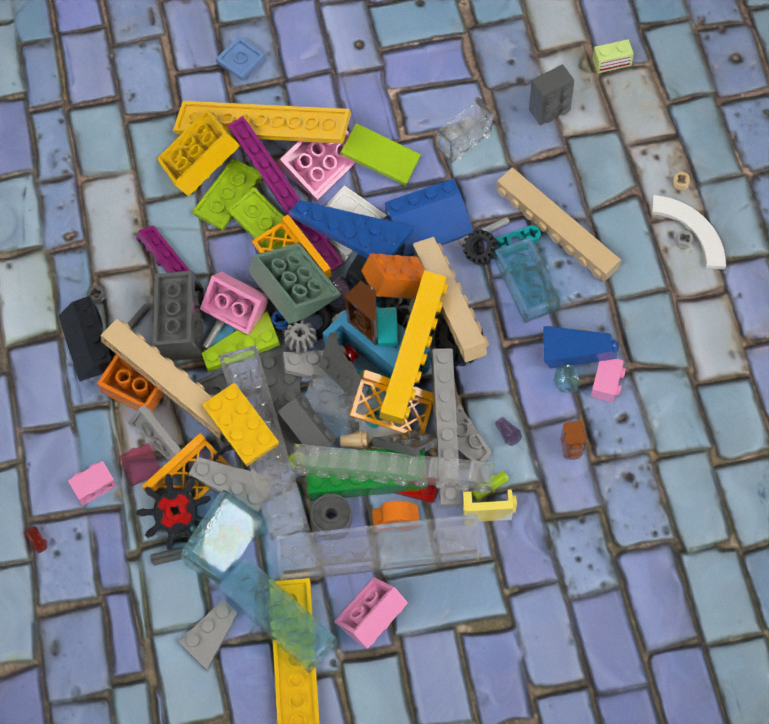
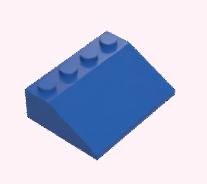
M454 178L385 202V213L389 221L414 227L412 234L404 242V256L410 257L415 255L413 243L434 237L436 242L442 246L465 237L469 233H473L469 216Z

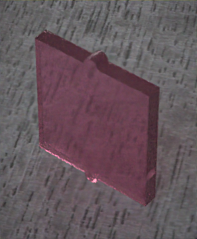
M149 443L138 448H132L131 451L119 456L132 486L145 480L148 481L149 478L160 470Z

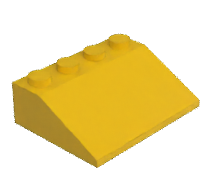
M207 108L157 160L174 185L189 196L237 150L240 144Z

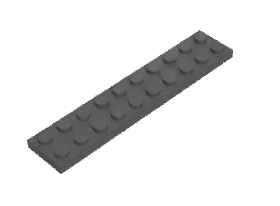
M255 288L256 290L264 293V291L261 288ZM269 299L265 312L268 311L272 322V315L279 310ZM284 317L282 319L277 318V321L283 323ZM274 327L280 346L259 353L263 419L279 441L278 446L266 453L267 466L289 464L288 458L295 452H301L306 456L305 446L278 413L282 407L301 394L299 376L284 373L283 352H296V349L291 351L289 345L285 344L284 332L288 328L278 330Z

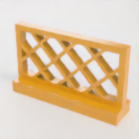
M289 215L284 216L281 223L252 240V244L259 253L275 250L272 249L273 242H282L283 247L286 246V243H300L328 278L332 276L329 265ZM283 229L285 238L275 237V233ZM267 240L270 241L269 248H262L259 243Z
M367 370L360 372L361 382L354 397L349 416L402 434L412 430L409 424L417 420L421 427L419 433H425L433 404L432 392L413 387L416 390L413 401L416 403L413 404L409 400L408 407L411 408L416 418L410 422L404 419V425L397 427L392 421H388V424L385 423L387 421L385 419L382 421L377 420L373 414L374 411L382 408L383 402L378 394L383 391L387 392L391 378ZM363 384L370 386L374 394L365 398L362 393ZM375 396L380 406L371 410L367 399ZM362 402L368 410V413L364 415L355 413L357 405ZM419 403L426 405L425 413L421 416L418 415L414 407Z
M199 433L142 485L143 491L146 486L153 488L155 492L159 489H167V486L164 485L166 474H170L171 477L182 475V486L173 485L174 489L183 490L185 488V475L188 476L189 472H185V465L188 462H196L197 459L193 458L196 455L198 458L199 452L205 447L211 452V459L207 460L213 461V455L215 456L217 451ZM221 455L217 457L216 462L231 466ZM196 480V486L192 488L196 489V496L193 499H200L211 488L208 486H198V481Z

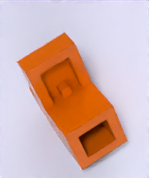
M408 501L384 502L382 507L372 510L373 529L376 530L391 526L408 528L419 524L418 505Z

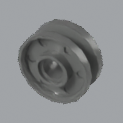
M334 493L325 494L317 498L312 504L310 511L311 523L315 532L320 536L329 539L339 538L350 529L352 524L351 506L341 495ZM329 513L337 515L334 519L326 517Z

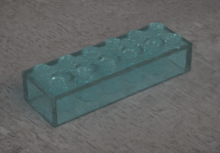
M246 557L219 585L221 593L308 673L337 645L336 637L250 558Z

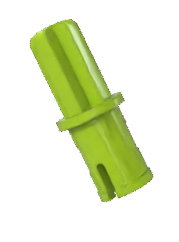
M501 471L489 480L485 479L483 484L471 491L473 497L478 502L489 493H494L495 489L509 480L508 475Z

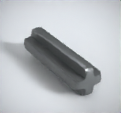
M185 546L154 553L150 557L151 563L155 566L190 557V550Z

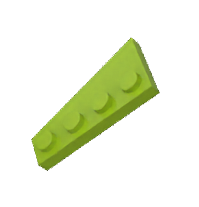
M268 311L262 315L250 334L237 330L202 352L208 372L280 346Z

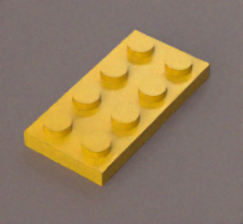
M235 382L202 404L205 411L246 467L279 445V441Z

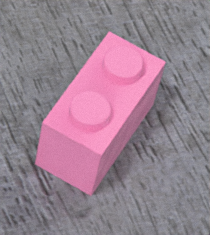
M612 359L599 362L591 397L609 402H614L615 396L619 397L622 385H618L619 379L624 378L626 368L622 367L624 360Z
M103 461L92 464L89 469L82 473H76L68 480L82 506L117 487Z

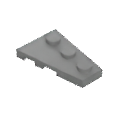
M461 404L456 407L458 453L480 469L492 456V452L481 435L478 434L470 418L467 417Z
M223 599L179 641L207 672L215 655L219 652L224 638L228 635L238 613Z

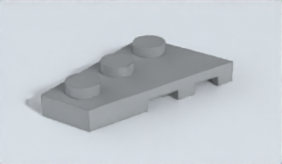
M324 350L307 351L306 353L304 351L299 353L283 352L284 373L303 378L318 379L323 383L331 382L337 384L319 367Z
M145 405L139 408L128 422L132 427L136 425L141 430V436L150 438L153 446L169 461L181 451L178 443L169 436L166 428L156 420L154 413Z

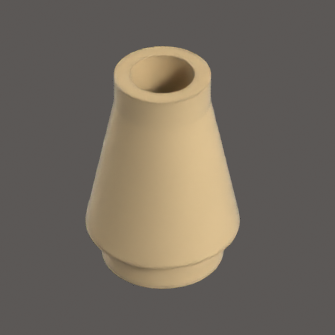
M362 430L340 436L341 447L362 450L369 448L368 432Z

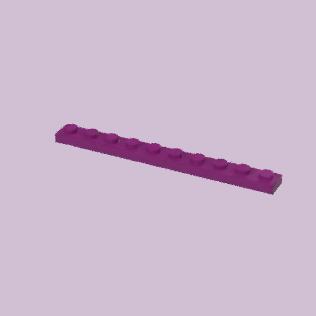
M242 116L230 123L228 128L286 214L289 215V211L300 198L249 123ZM291 218L329 265L331 273L344 265L325 235Z

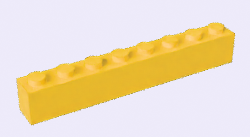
M424 270L379 418L402 424L403 420L409 417L411 408L408 407L409 400H414L416 390L413 387L415 382L419 383L422 374L419 371V367L425 364L427 354L424 351L426 347L430 348L433 338L429 336L431 329L435 330L438 321L435 315L436 312L440 313L443 301H440L441 295H446L449 285L445 284L446 276Z

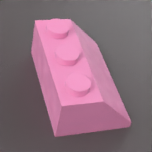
M220 272L211 277L200 310L246 334H250L264 314L269 298L266 294L224 272Z
M373 577L337 617L334 623L354 641L368 649L376 641L377 637L389 627L392 620L403 611L408 602L395 587Z

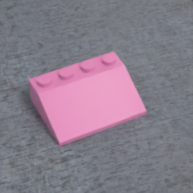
M346 131L343 144L297 141L275 163L289 179L315 200H318L356 162L340 155L350 135Z

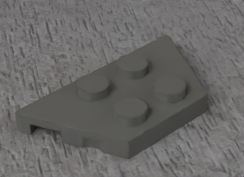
M417 430L372 438L374 446L415 457L420 455L419 450L426 452L438 446L437 437L429 436V433H418Z

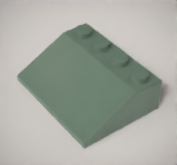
M300 243L253 255L248 273L289 324L309 317L341 295Z

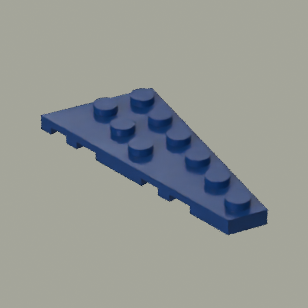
M299 200L289 211L291 218L367 259L370 253L394 255L414 229L412 226Z

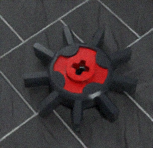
M166 474L165 483L167 491L159 495L153 488L146 486L144 489L146 494L155 500L154 507L152 509L137 510V515L142 517L153 516L156 523L152 528L148 529L145 537L147 539L151 538L161 529L168 533L166 541L167 550L172 549L174 536L180 533H184L188 542L194 545L197 543L196 538L190 531L194 522L200 523L203 526H210L212 522L208 518L198 516L197 507L207 504L211 501L210 495L203 496L200 499L194 500L189 492L194 487L195 478L191 477L187 481L185 488L178 490L173 487L171 475ZM178 507L180 515L175 514L171 516L172 511L170 509Z

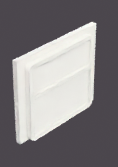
M345 185L325 205L382 220L387 217L385 213ZM326 237L344 263L354 253L351 249Z

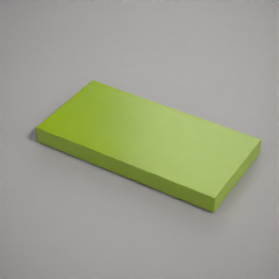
M357 123L340 155L404 186L407 185L421 154Z
M233 157L193 209L192 214L223 231L233 218L227 212V209L253 187L256 188L262 180L261 175L256 169Z
M255 187L227 209V212L254 239L281 223L284 217ZM283 229L277 231L275 237L285 238ZM263 240L259 244L263 248H269L270 241ZM273 242L272 249L283 247L282 242Z

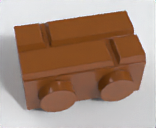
M582 421L565 422L563 424L560 439L564 458L576 460L581 458L584 453L586 438Z

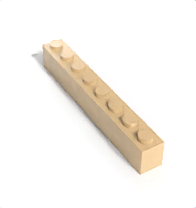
M513 167L497 181L496 190L501 197L509 200L515 209H519L528 220H532L537 224V227L542 232H546L554 243H559L567 254L573 255L581 266L587 267L595 278L605 282L620 268L621 259Z
M434 237L413 243L415 257L419 258L425 270L447 277L445 284H449L446 295H441L440 301H443L441 312L464 361L468 362L486 356V347L489 346L487 337L485 335L482 336L481 325L479 321L475 322L473 309L468 308V299L465 294L462 295L461 293L462 287L460 282L455 281L456 276L453 268L449 269L448 267L450 266L446 255L443 256L441 244L437 243Z
M116 319L101 334V342L220 439L223 434L202 406L204 402L214 395H209L204 391L205 388L200 383H194L189 379L190 376L184 370H178L171 359H165L161 356L160 351L152 345L150 347L142 335L133 333L131 327L126 322H120Z

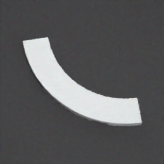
M653 195L652 214L683 223L700 241L705 255L706 268L725 270L726 259L723 245L717 232L707 219L698 211L680 201Z

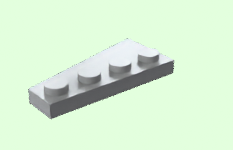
M200 457L197 458L188 474L189 477L195 478L200 483L255 513H258L277 479Z

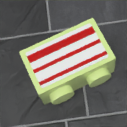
M629 39L594 47L593 62L597 73L632 66L634 53Z

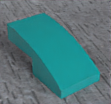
M396 307L377 308L378 346L398 345Z

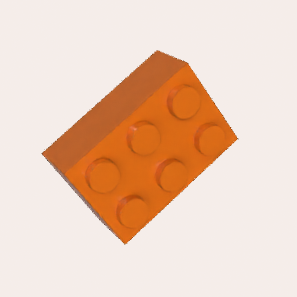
M370 253L361 271L369 285L374 288L376 296L416 299L425 268L419 258L415 256Z
M117 354L97 382L101 393L136 411L145 405L153 412L164 396L161 390Z

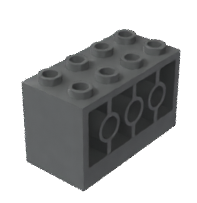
M193 271L155 274L153 346L160 351L161 356L172 361L203 358V311L200 310L204 299V288Z

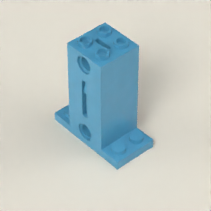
M376 296V307L379 308L381 306V297ZM345 310L323 332L324 346H326L329 333H336L338 336L337 342L340 346L345 341L382 373L392 376L406 329L397 323L398 345H374L347 322ZM428 347L424 351L427 354L425 364L419 367V371L424 375L431 368V349Z

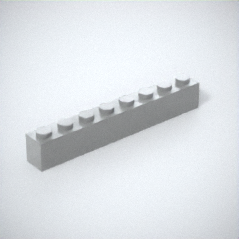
M433 349L431 353L435 437H437L438 446H436L439 508H459L461 505L453 350Z

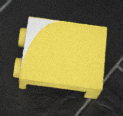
M512 489L507 491L506 501L472 503L471 491L463 492L464 523L512 520L513 513H516L517 500L516 495H512Z

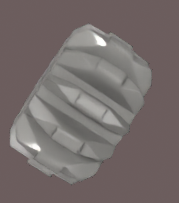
M302 320L301 324L294 322V326L288 324V330L284 332L285 344L289 345V349L291 351L296 349L297 353L300 350L306 353L307 348L313 349V343H316L317 337L316 330L312 328L311 323L305 325L304 320Z

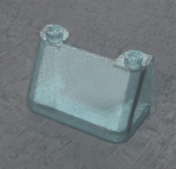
M223 490L182 550L181 558L185 566L226 589L228 584L231 585L236 578V574H234L235 566L255 536L258 537L260 534L264 535L269 527L268 520L237 497Z

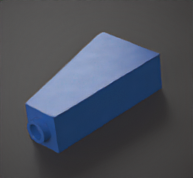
M551 326L543 327L544 362L550 369L617 359L619 343L610 333Z

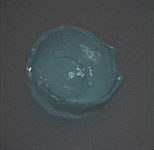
M562 364L556 369L554 383L560 392L575 393L577 391L579 375L575 365Z

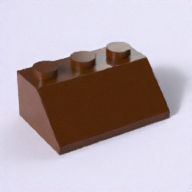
M360 281L344 296L347 322L374 345H377L378 325L375 290L371 285H365Z

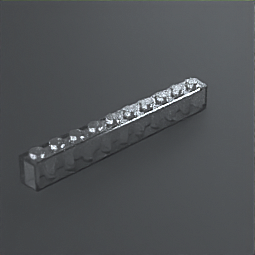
M295 444L292 469L296 474L307 476L308 473H314L316 476L323 478L328 477V475H334L338 479L355 477L358 481L376 479L378 483L396 481L398 485L416 483L418 487L436 485L438 489L456 487V490L459 491L476 489V492L488 493V491H493L495 463L429 456L415 457L398 453Z

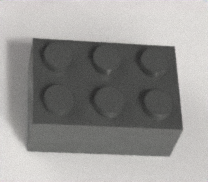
M563 64L531 80L529 110L539 125L549 123L555 117L565 115L571 110L574 79Z

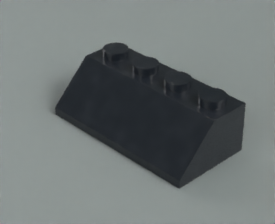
M87 296L71 302L58 315L79 382L103 374L113 360L109 347L101 342L103 329L91 296Z

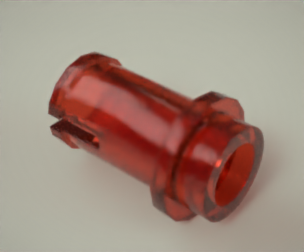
M36 526L29 528L25 534L33 544V550L37 551V553L45 551L48 547L47 540L43 539Z

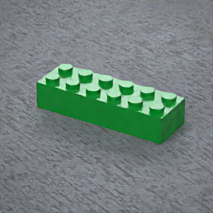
M389 449L305 456L310 501H316L317 498L332 493L348 498L428 489L425 452L419 450L420 455L416 457Z

